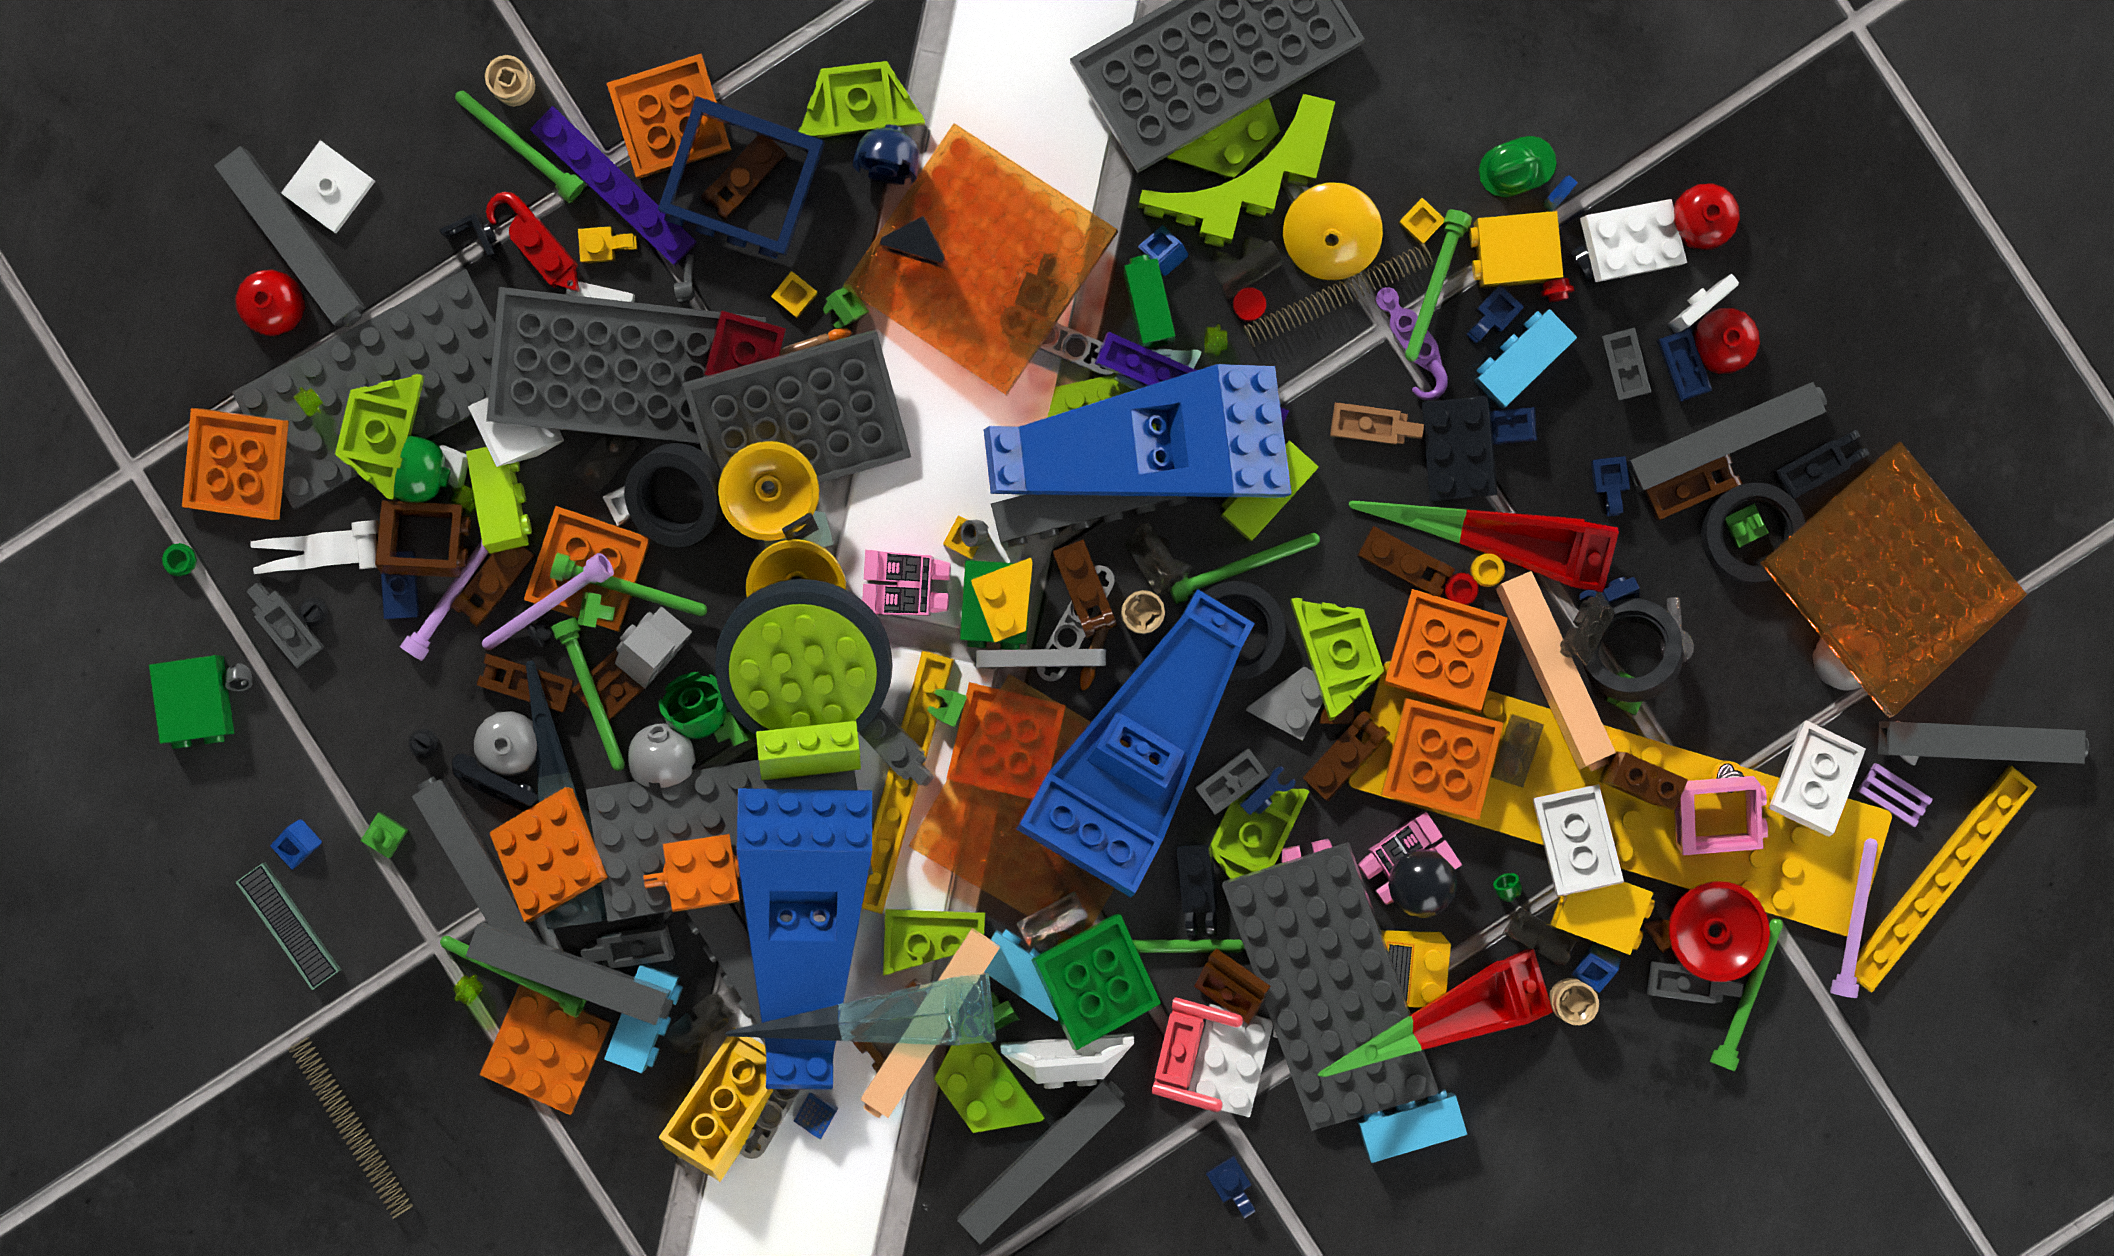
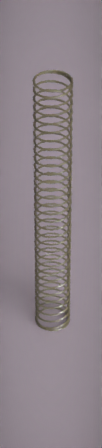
M1422 243L1419 245V249L1417 247H1414L1413 251L1409 249L1408 255L1405 252H1402V257L1400 255H1397L1396 260L1395 258L1391 257V263L1388 260H1385V265L1380 262L1379 268L1376 265H1374L1373 270L1371 268H1368V274L1363 270L1362 276L1359 273L1356 274V278L1354 276H1351V282L1346 278L1345 284L1342 281H1339V287L1336 284L1333 285V289L1328 286V293L1326 290L1322 289V295L1319 292H1316V297L1312 294L1310 295L1311 301L1307 297H1305V303L1302 300H1299V306L1297 303L1294 302L1293 308L1290 305L1287 306L1288 312L1285 308H1282V314L1278 310H1276V316L1273 313H1270L1271 320L1268 316L1265 315V322L1261 318H1259V325L1256 321H1253V327L1249 323L1247 324V327L1244 325V330L1250 344L1252 345V347H1255L1254 341L1249 330V326L1251 327L1259 343L1261 344V341L1256 332L1255 324L1258 326L1265 341L1267 342V339L1261 327L1260 320L1265 325L1271 339H1273L1269 331L1266 318L1269 320L1276 335L1278 336V333L1275 329L1272 320V315L1276 319L1282 333L1284 334L1277 312L1284 320L1288 331H1290L1283 313V309L1289 316L1294 328L1296 327L1290 315L1289 307L1294 312L1300 326L1301 322L1297 316L1295 305L1298 307L1305 322L1307 323V320L1301 308L1300 301L1305 306L1312 321L1313 318L1309 312L1306 299L1310 302L1318 318L1319 316L1317 314V311L1315 310L1312 301V296L1318 303L1320 310L1324 315L1323 309L1319 303L1317 293L1323 299L1329 313L1330 309L1325 301L1323 291L1329 297L1334 310H1336V307L1330 296L1329 288L1334 293L1340 307H1342V305L1337 297L1335 286L1342 294L1343 300L1347 305L1348 303L1343 295L1340 283L1343 284V286L1348 292L1350 300L1353 302L1352 296L1347 287L1346 280L1352 286L1357 299H1359V297L1353 286L1352 278L1358 284L1363 297L1365 296L1359 284L1358 275L1363 280L1368 293L1370 294V290L1365 282L1363 272L1369 278L1374 291H1376V288L1370 277L1369 269L1374 274L1380 289H1382V286L1376 276L1375 267L1379 270L1385 285L1388 286L1386 279L1382 274L1381 264L1387 271L1391 283H1393V279L1387 269L1386 261L1392 267L1394 275L1398 281L1399 277L1393 267L1392 259L1398 265L1402 277L1405 278V275L1398 262V256L1403 261L1406 271L1409 275L1411 274L1405 263L1403 254H1405L1408 257L1412 269L1416 273L1414 264L1410 259L1409 251H1411V253L1414 255L1418 267L1420 268V270H1422L1421 264L1416 257L1415 248L1421 254L1422 260L1425 266L1428 268L1427 262L1421 252L1422 246V250L1427 261L1430 265H1433V261L1427 247L1424 243Z
M307 1037L304 1040L292 1046L291 1048H289L288 1051L289 1053L300 1049L292 1056V1058H296L304 1054L296 1061V1063H300L308 1059L299 1067V1069H302L312 1064L310 1067L304 1070L302 1074H306L316 1069L306 1077V1080L317 1076L309 1083V1085L321 1081L312 1090H317L325 1086L318 1093H316V1096H319L329 1091L327 1094L321 1097L319 1101H323L333 1096L327 1102H325L322 1107H325L337 1101L332 1106H330L326 1110V1112H329L341 1106L336 1111H334L329 1117L331 1118L345 1111L335 1120H333L332 1123L338 1122L344 1118L346 1119L342 1121L340 1124H338L336 1128H340L350 1123L344 1129H342L339 1132V1134H342L354 1128L349 1133H347L343 1137V1139H346L358 1133L353 1138H351L346 1143V1145L362 1138L353 1146H351L349 1150H352L366 1143L353 1153V1155H356L368 1149L365 1153L359 1156L356 1159V1161L361 1160L372 1154L359 1165L363 1166L375 1160L365 1169H363V1172L379 1165L370 1173H368L366 1177H369L383 1170L374 1178H372L369 1182L371 1183L387 1175L378 1183H376L373 1186V1188L389 1181L386 1185H384L376 1192L380 1193L385 1189L393 1186L386 1193L380 1196L379 1199H382L390 1195L391 1193L397 1191L395 1194H393L391 1197H389L386 1201L383 1202V1204H386L400 1197L391 1205H389L386 1208V1210L404 1202L390 1213V1215H392L402 1210L401 1212L392 1217V1219H394L395 1217L399 1216L400 1214L404 1213L405 1211L413 1207V1204H408L400 1208L406 1202L409 1201V1198H406L396 1203L406 1195V1193H402L394 1197L403 1189L402 1187L390 1192L399 1184V1182H396L386 1187L396 1177L389 1178L382 1182L393 1172L390 1171L379 1176L384 1171H386L389 1168V1166H385L375 1171L386 1162V1160H383L373 1165L383 1155H379L369 1160L376 1153H378L379 1150L377 1149L365 1155L372 1148H374L376 1144H373L361 1150L363 1147L369 1144L372 1141V1139H369L357 1145L359 1142L365 1139L369 1135V1133L364 1134L353 1140L366 1129L362 1128L352 1133L354 1130H356L359 1126L362 1125V1122L348 1128L350 1125L356 1122L359 1119V1117H356L344 1123L356 1112H352L340 1118L342 1115L348 1112L353 1106H350L336 1113L338 1110H340L342 1107L348 1104L349 1101H346L332 1108L341 1100H343L346 1096L344 1095L328 1103L342 1092V1090H340L327 1096L339 1085H335L323 1091L325 1088H327L329 1085L335 1082L336 1079H333L319 1086L321 1083H323L325 1080L331 1077L332 1074H329L315 1081L317 1078L326 1073L329 1070V1068L311 1076L320 1068H322L326 1063H323L307 1071L320 1060H322V1058H319L303 1066L319 1054V1052H317L301 1060L304 1056H306L316 1048L312 1047L298 1054L312 1043V1041H310L294 1049L295 1047H297L298 1045L302 1044L310 1038Z

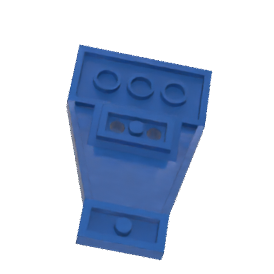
M1216 364L1019 427L988 426L983 429L990 494L1285 498L1292 494L1275 366ZM1152 422L1156 425V430L1152 427ZM1156 454L1160 457V462L1157 461Z
M1197 589L1178 622L1048 772L1016 829L1125 895L1132 897L1136 893L1165 837L1241 648L1255 623ZM1120 740L1126 741L1129 747H1124ZM1149 757L1154 758L1158 765L1151 763Z
M738 788L737 861L761 1023L839 1004L840 1025L872 857V790ZM783 915H789L792 917V919L788 922H784L780 919V917ZM822 915L825 917V921L816 922L814 917ZM764 1038L766 1089H833V1058L836 1041Z

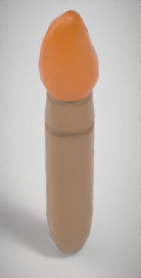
M836 328L828 334L819 335L818 337L816 336L786 346L780 350L779 356L846 338L852 332L847 328Z
M1107 627L1095 631L1096 635H1093L1089 649H1103L1109 631ZM1083 667L1081 670V690H1086L1093 682L1096 675V667Z

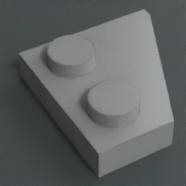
M1302 667L1250 704L1245 711L1303 741L1323 703L1313 671Z

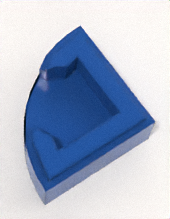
M1570 175L1566 176L1543 202V206L1550 212H1553L1578 182Z

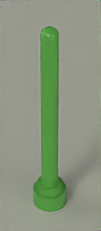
M465 91L456 93L455 99L461 106L556 184L555 188L558 190V195L565 201L571 203L580 195L585 187V182L577 175L561 172Z
M1450 209L1446 213L1443 224L1446 226L1444 231L1447 234L1405 353L1408 361H1415L1419 356L1459 237H1463L1464 233L1469 231L1473 218L1462 211Z
M1310 533L1189 579L1187 576L1181 578L1178 575L1167 580L1170 593L1175 604L1189 600L1188 596L1193 595V591L1316 546L1320 542V537L1316 533Z
M557 552L550 572V578L562 582L564 579L571 580V578L583 572V567L575 565L576 561L570 560V556ZM611 576L602 583L590 582L594 585L702 617L707 613V607L702 603Z
M576 618L564 620L551 627L556 640H560L561 645L565 644L611 766L615 771H621L625 767V762L578 642L580 638L578 632L581 631L580 626L577 624Z
M1773 918L1769 923L1770 937L1766 953L1760 963L1750 973L1724 1044L1719 1045L1718 1050L1714 1049L1710 1059L1711 1063L1734 1072L1740 1060L1737 1058L1739 1052L1736 1051L1783 927V922L1780 918Z
M444 936L440 940L442 948L559 1002V1007L563 1008V1012L575 1018L580 1015L587 1000L466 957L469 945L450 936Z
M1239 939L1132 940L1138 953H1212L1216 948L1223 953H1240L1245 949L1242 940Z

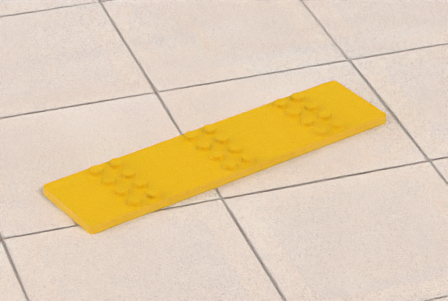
M1390 661L1383 664L1384 673L1378 679L1369 713L1373 716L1372 721L1379 727H1385L1390 734L1350 777L1348 783L1352 788L1544 845L1533 799L1599 784L1621 869L1687 889L1714 881L1733 883L1751 892L1759 900L1767 913L1848 936L1864 842L1872 838L1878 844L1870 886L1871 890L1892 819V814L1888 810L1847 798L1834 834L1827 837L1768 809L1780 778L1742 767L1746 776H1754L1761 786H1764L1766 789L1767 803L1766 806H1762V818L1766 819L1768 836L1763 838V849L1682 855L1676 847L1675 811L1658 808L1599 782L1605 766L1594 771H1590L1589 766L1579 770L1551 709L1487 690L1481 712H1474L1385 685L1384 681ZM1405 698L1503 723L1479 820L1381 795ZM1603 725L1615 751L1629 753L1684 777L1688 781L1710 779L1714 766L1722 762V760ZM1363 730L1361 741L1365 744L1370 736ZM1745 790L1731 795L1721 792L1694 794L1696 837L1747 833Z

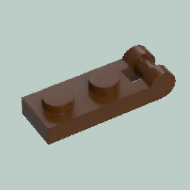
M757 135L723 174L704 191L700 199L707 206L711 204L717 209V215L724 221L728 220L787 156V153L772 139ZM726 188L734 194L728 201L720 195Z
M1730 454L1644 490L1656 519H1663L1741 485L1742 481L1739 475L1735 476L1731 467L1733 461ZM1715 470H1719L1723 479L1718 484H1716L1711 473Z
M1375 526L1371 528L1357 555L1422 591L1441 597L1444 591L1442 586L1447 577L1451 578L1455 571L1453 567L1427 555ZM1427 567L1435 571L1430 582L1421 578Z
M1084 539L1053 551L1086 638L1096 635L1095 631L1104 627L1108 629L1116 627V620ZM1099 605L1102 614L1090 619L1086 610Z
M525 546L493 553L464 591L454 600L451 608L458 613L463 612L470 618L469 622L475 627H479L536 555ZM476 594L485 600L479 608L470 602Z
M486 653L483 662L486 664L483 676L479 675L476 685L530 702L526 665ZM499 668L507 670L503 682L495 680ZM537 669L548 707L565 712L575 680Z
M1366 710L1357 716L1352 725L1303 777L1327 801L1339 791L1390 734L1385 727H1379L1372 721L1373 716ZM1363 730L1370 736L1365 744L1357 737Z

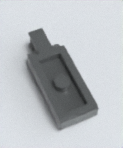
M261 583L254 584L246 591L257 604L252 609L256 615L254 616L255 619L296 668H300L324 648L323 644L287 600L277 591L270 594Z
M881 707L874 719L859 734L899 776L905 780L911 777L918 785L927 786L935 776L923 765L927 760L924 750Z
M667 924L604 933L597 936L596 941L585 943L584 948L580 951L583 959L592 962L602 961L604 966H609L611 969L668 961L675 956Z
M1651 961L1647 994L1715 1004V1002H1723V995L1741 997L1743 984L1733 981H1709L1693 975L1682 965Z

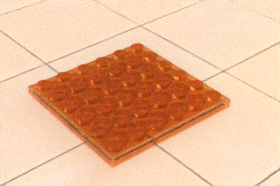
M953 123L917 176L916 181L906 192L843 287L1007 396L1113 241L1118 230ZM924 216L949 263L947 270L884 251L879 244L883 236Z
M1901 441L1893 445L1760 562L1888 718L1895 716L2027 595Z
M1008 674L908 847L1066 939H1070L1092 927L1114 887L1016 829L1045 776L1091 722ZM1120 740L1124 747H1129L1128 743ZM1149 757L1151 763L1158 765L1155 759Z

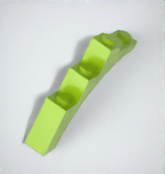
M1303 94L1294 120L1282 140L1264 160L1245 174L1220 186L1196 192L1162 193L1142 190L1138 208L1144 209V214L1156 218H1163V214L1176 217V222L1183 225L1195 226V222L1202 223L1199 236L1205 238V243L1218 247H1223L1224 243L1231 244L1240 207H1246V212L1255 216L1265 217L1266 213L1272 214L1282 176L1288 177V182L1297 186L1306 187L1307 183L1314 184L1335 101Z

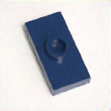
M1690 328L1657 340L1679 402L1712 391Z
M1534 407L1491 411L1493 445L1537 441Z
M415 551L396 552V557L416 558ZM381 573L384 619L419 617L417 575Z

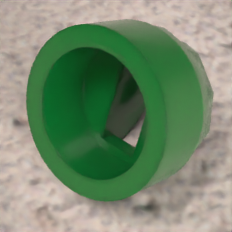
M1514 873L1503 874L1493 883L1496 894L1503 901L1513 902V898H1519L1522 893L1521 882L1518 875Z

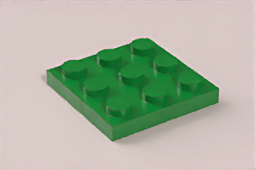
M1114 914L1031 959L1066 1037L1074 1050L1088 1045L1161 1004L1121 914Z

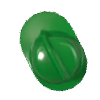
M1535 136L1520 137L1498 145L1489 150L1482 158L1479 167L1480 181L1491 194L1503 198L1515 196L1540 187L1548 182L1555 172L1557 164L1555 152L1549 143Z

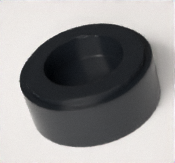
M1581 245L1574 249L1571 255L1582 274L1590 279L1594 274L1589 253Z

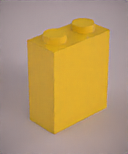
M1557 211L1478 218L1474 222V227L1469 228L1471 248L1476 247L1477 260L1472 261L1473 279L1479 280L1480 288L1497 287L1499 285L1512 286L1544 283L1563 278Z
M1623 881V883L1561 896L1550 925L1631 955L1632 950H1637L1642 941L1643 931L1640 930L1644 918L1648 919L1653 911L1655 900L1651 899L1653 892Z

